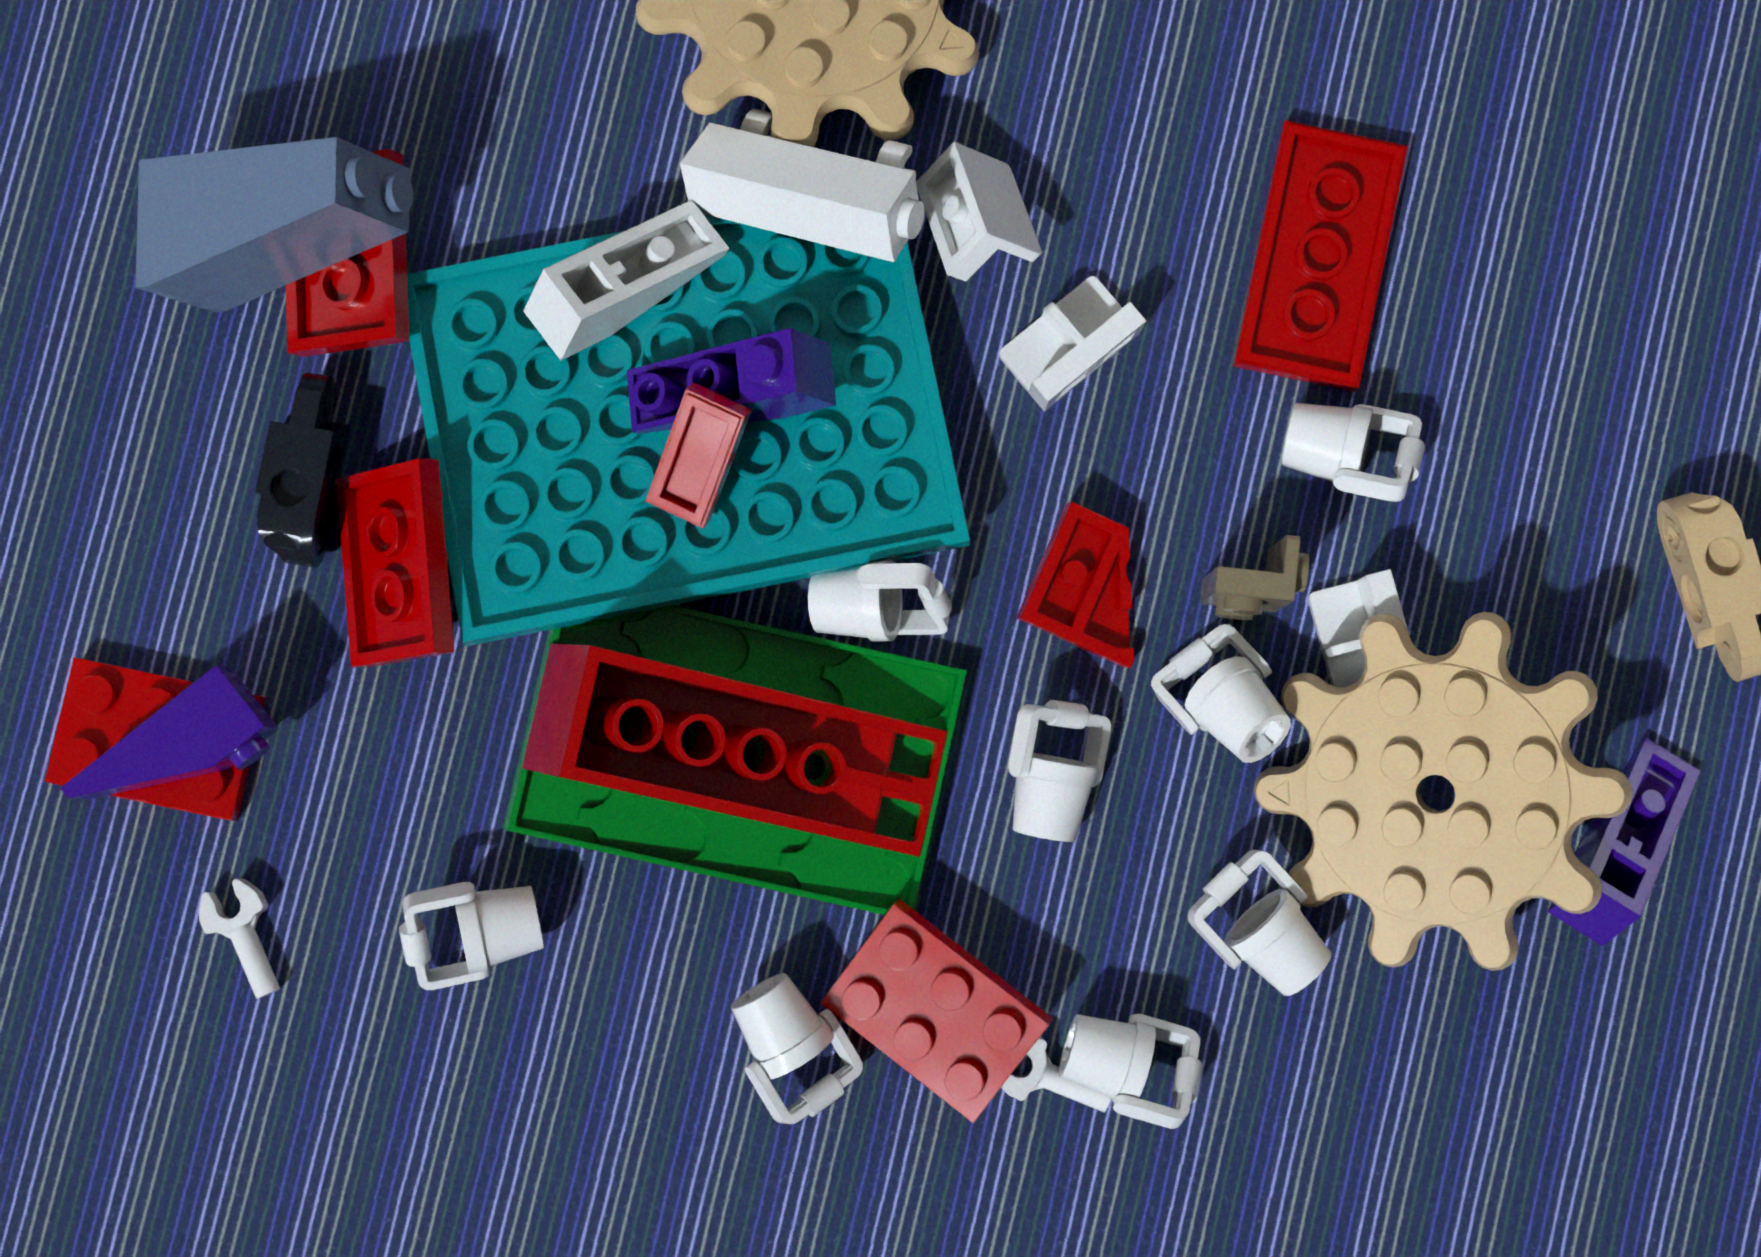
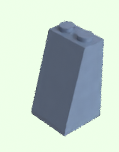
M338 137L139 160L135 288L213 312H224L409 232V209L413 203L410 169Z

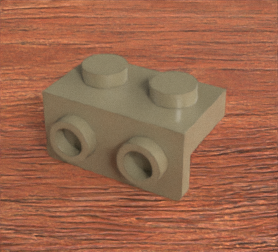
M1286 535L1269 548L1267 571L1217 566L1202 579L1200 604L1216 606L1215 616L1253 620L1254 615H1260L1262 611L1277 612L1292 603L1296 592L1305 591L1309 572V554L1299 553L1300 536Z

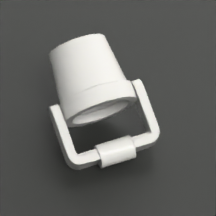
M1295 403L1284 445L1282 465L1331 481L1335 488L1343 492L1398 502L1405 498L1409 482L1414 481L1419 476L1425 450V444L1419 439L1422 422L1420 418L1412 414L1364 404L1354 405L1353 408ZM1370 429L1406 436L1400 441L1393 474L1396 479L1360 472Z
M882 559L814 575L810 578L808 611L812 627L817 633L869 638L871 641H893L897 635H937L948 631L952 604L941 582L935 578L932 569L925 564L895 563L890 559ZM917 588L918 595L926 610H902V589Z
M1220 625L1202 639L1198 637L1169 660V664L1152 678L1151 686L1158 700L1190 735L1199 730V728L1202 731H1208L1242 762L1252 763L1269 755L1282 743L1291 727L1289 716L1263 682V678L1265 679L1272 673L1271 668L1231 625ZM1230 643L1242 657L1235 656L1225 659L1205 672L1189 691L1184 710L1168 690L1182 679H1187L1213 659L1218 651Z
M1056 700L1048 701L1045 706L1026 704L1021 707L1017 715L1008 764L1010 774L1016 777L1013 831L1055 841H1076L1091 788L1099 785L1102 780L1111 733V723L1107 717L1090 713L1083 704ZM1039 720H1044L1049 726L1083 729L1085 726H1088L1089 731L1083 762L1033 753Z
M1250 850L1236 864L1229 862L1203 888L1205 894L1188 912V921L1191 926L1226 964L1235 970L1242 963L1241 961L1244 960L1284 996L1295 994L1308 986L1326 968L1331 959L1332 953L1300 911V904L1308 898L1306 893L1277 861L1264 851ZM1261 864L1283 889H1277L1253 904L1233 924L1223 942L1204 919L1217 906L1222 907L1248 881L1247 877Z
M461 882L408 894L402 902L405 923L399 927V934L405 962L407 965L415 967L418 983L425 990H435L484 979L491 974L490 966L544 948L531 886L476 892L474 884ZM455 905L466 961L429 969L428 962L431 960L427 933L425 924L418 919L417 913Z
M777 974L760 982L732 1003L731 1010L753 1056L752 1063L745 1067V1072L776 1122L795 1124L807 1115L814 1117L844 1094L843 1088L861 1074L863 1070L861 1058L835 1015L828 1009L817 1015L787 974ZM832 1043L844 1066L835 1073H829L800 1094L795 1103L786 1108L770 1080L797 1069Z
M1076 1014L1070 1025L1063 1047L1059 1076L1112 1098L1114 1111L1121 1115L1175 1129L1185 1120L1190 1110V1104L1197 1101L1202 1063L1198 1060L1200 1037L1190 1028L1143 1014L1131 1015L1128 1023ZM1155 1039L1183 1047L1181 1057L1177 1060L1171 1095L1174 1099L1173 1108L1139 1099L1151 1066Z

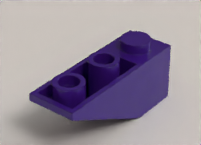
M793 328L627 370L632 432L637 434L671 430L684 392L693 382L752 409L748 422L782 419L836 406L830 343Z

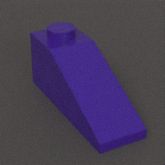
M215 665L60 789L68 799L88 800L227 770L233 765L238 770H242L254 763L269 750L270 745L266 739L279 730V728L233 669Z
M1643 739L1622 772L1630 781L1633 790L1630 805L1625 812L1616 817L1595 818L1574 853L1581 863L1591 868L1600 879L1602 895L1598 904L1588 912L1572 914L1551 902L1547 912L1602 946L1640 918L1701 771L1650 739Z

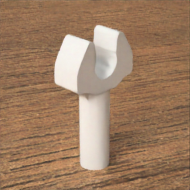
M242 878L234 879L232 885L241 905L239 913L235 917L229 918L222 911L221 903L214 892H205L201 896L199 921L204 933H219L231 939L256 999H259L280 989L255 930L259 916L268 909L269 905L263 892L256 886Z
M1039 1037L1027 1053L1031 1058V1068L1028 1073L1022 1076L1011 1074L1001 1087L1009 1096L1020 1101L1025 1100L1030 1092L1045 1088L1104 1113L1111 1101L1110 1097L1060 1077L1059 1066L1051 1063L1045 1052L1047 1043L1041 1037Z

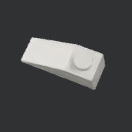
M690 200L543 269L523 312L561 361L616 333L725 256L729 247L693 200Z

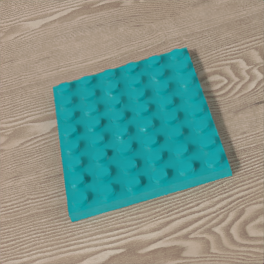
M704 215L729 247L726 255L610 337L561 361L523 312L543 269L624 231L407 274L410 346L430 459L439 460L440 483L443 493L442 507L445 544L462 642L466 646H472L811 578L814 575L867 564V562L882 559L896 561L970 546L968 528L908 243L905 244L895 262H890ZM787 328H793L830 343L836 406L782 419L747 422L711 521L704 528H700L645 502L671 430L640 434L632 432L627 370Z

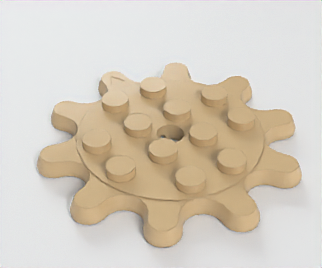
M638 0L636 4V18L639 25L645 31L654 35L685 34L693 38L699 45L702 53L701 61L697 68L688 75L682 88L684 102L690 110L697 114L711 115L722 110L730 101L737 97L748 95L757 97L765 102L771 110L773 119L771 126L772 138L814 147L817 142L822 119L829 112L837 109H849L858 113L866 121L869 129L883 140L894 141L903 138L910 132L914 123V112L903 90L904 81L908 75L921 68L937 69L951 76L965 75L971 72L977 65L979 57L978 45L971 34L955 26L945 18L943 14L945 0Z
M1493 612L1474 614L1465 622L1455 647L1444 655L1432 656L1424 654L1415 647L1410 639L1408 629L1402 620L1395 615L1387 613L1376 614L1367 619L1361 627L1359 639L1365 656V669L1363 675L1356 683L1348 687H1336L1312 673H1299L1285 682L1281 691V702L1286 712L1299 721L1307 730L1310 739L1309 751L1305 758L1296 765L1270 767L1260 773L1254 785L1255 799L1263 809L1270 813L1298 816L1307 823L1312 832L1313 843L1311 851L1288 874L1308 897L1300 905L1318 907L1340 894H1353L1361 898L1369 906L1372 913V928L1368 938V947L1371 955L1377 962L1394 968L1405 965L1413 958L1423 933L1433 927L1444 926L1452 928L1462 935L1473 960L1482 968L1491 971L1503 970L1513 963L1519 951L1518 938L1513 927V916L1516 908L1522 902L1531 898H1543L1572 914L1588 912L1598 904L1602 895V884L1598 875L1591 868L1581 863L1574 854L1572 835L1576 827L1585 820L1591 818H1611L1625 812L1632 801L1633 790L1631 783L1623 773L1616 769L1593 768L1582 764L1575 758L1570 749L1569 738L1572 729L1577 722L1588 716L1596 706L1598 694L1593 680L1586 674L1578 671H1565L1555 676L1548 683L1540 686H1527L1518 682L1510 674L1507 667V652L1511 644V631L1509 624L1503 617ZM1438 775L1450 781L1455 791L1454 803L1450 808L1438 812L1424 803L1418 791L1425 777Z

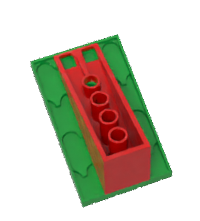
M673 605L548 630L539 669L540 672L537 677L525 729V737L522 742L510 793L511 797L503 823V830L886 915L898 899L902 900L913 910L915 909L967 670Z

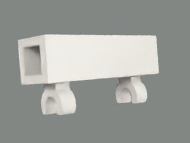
M753 108L746 114L740 130L709 122L680 162L688 201L693 200L705 215L890 262H895L909 239L916 238L924 220V204L918 199L915 170L904 168L907 159L913 152L912 146L888 140L880 149L876 162L772 138L768 135L772 126V113Z

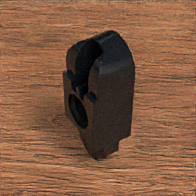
M305 372L296 389L291 415L287 416L285 423L270 421L255 490L261 496L257 512V529L265 545L278 554L283 563L317 568L322 563L327 550L337 500L336 479L341 478L350 425L332 422L335 407V381L332 376Z

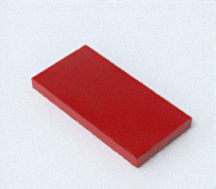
M1287 120L1284 121L1280 132L1233 359V367L1356 392L1359 389L1408 146Z

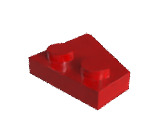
M1074 502L1066 503L1016 619L1120 667L1131 668L1134 662V648H1130L1128 609H1132L1131 583L1127 578L1126 567L1130 559L1129 528Z

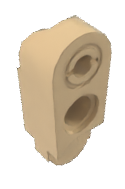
M1690 492L1661 501L1657 507L1659 534L1696 649L1715 644L1720 661H1722L1728 675L1736 682L1761 675V633L1757 623L1758 614H1761V564L1753 538L1746 539L1741 519L1734 507L1718 496Z

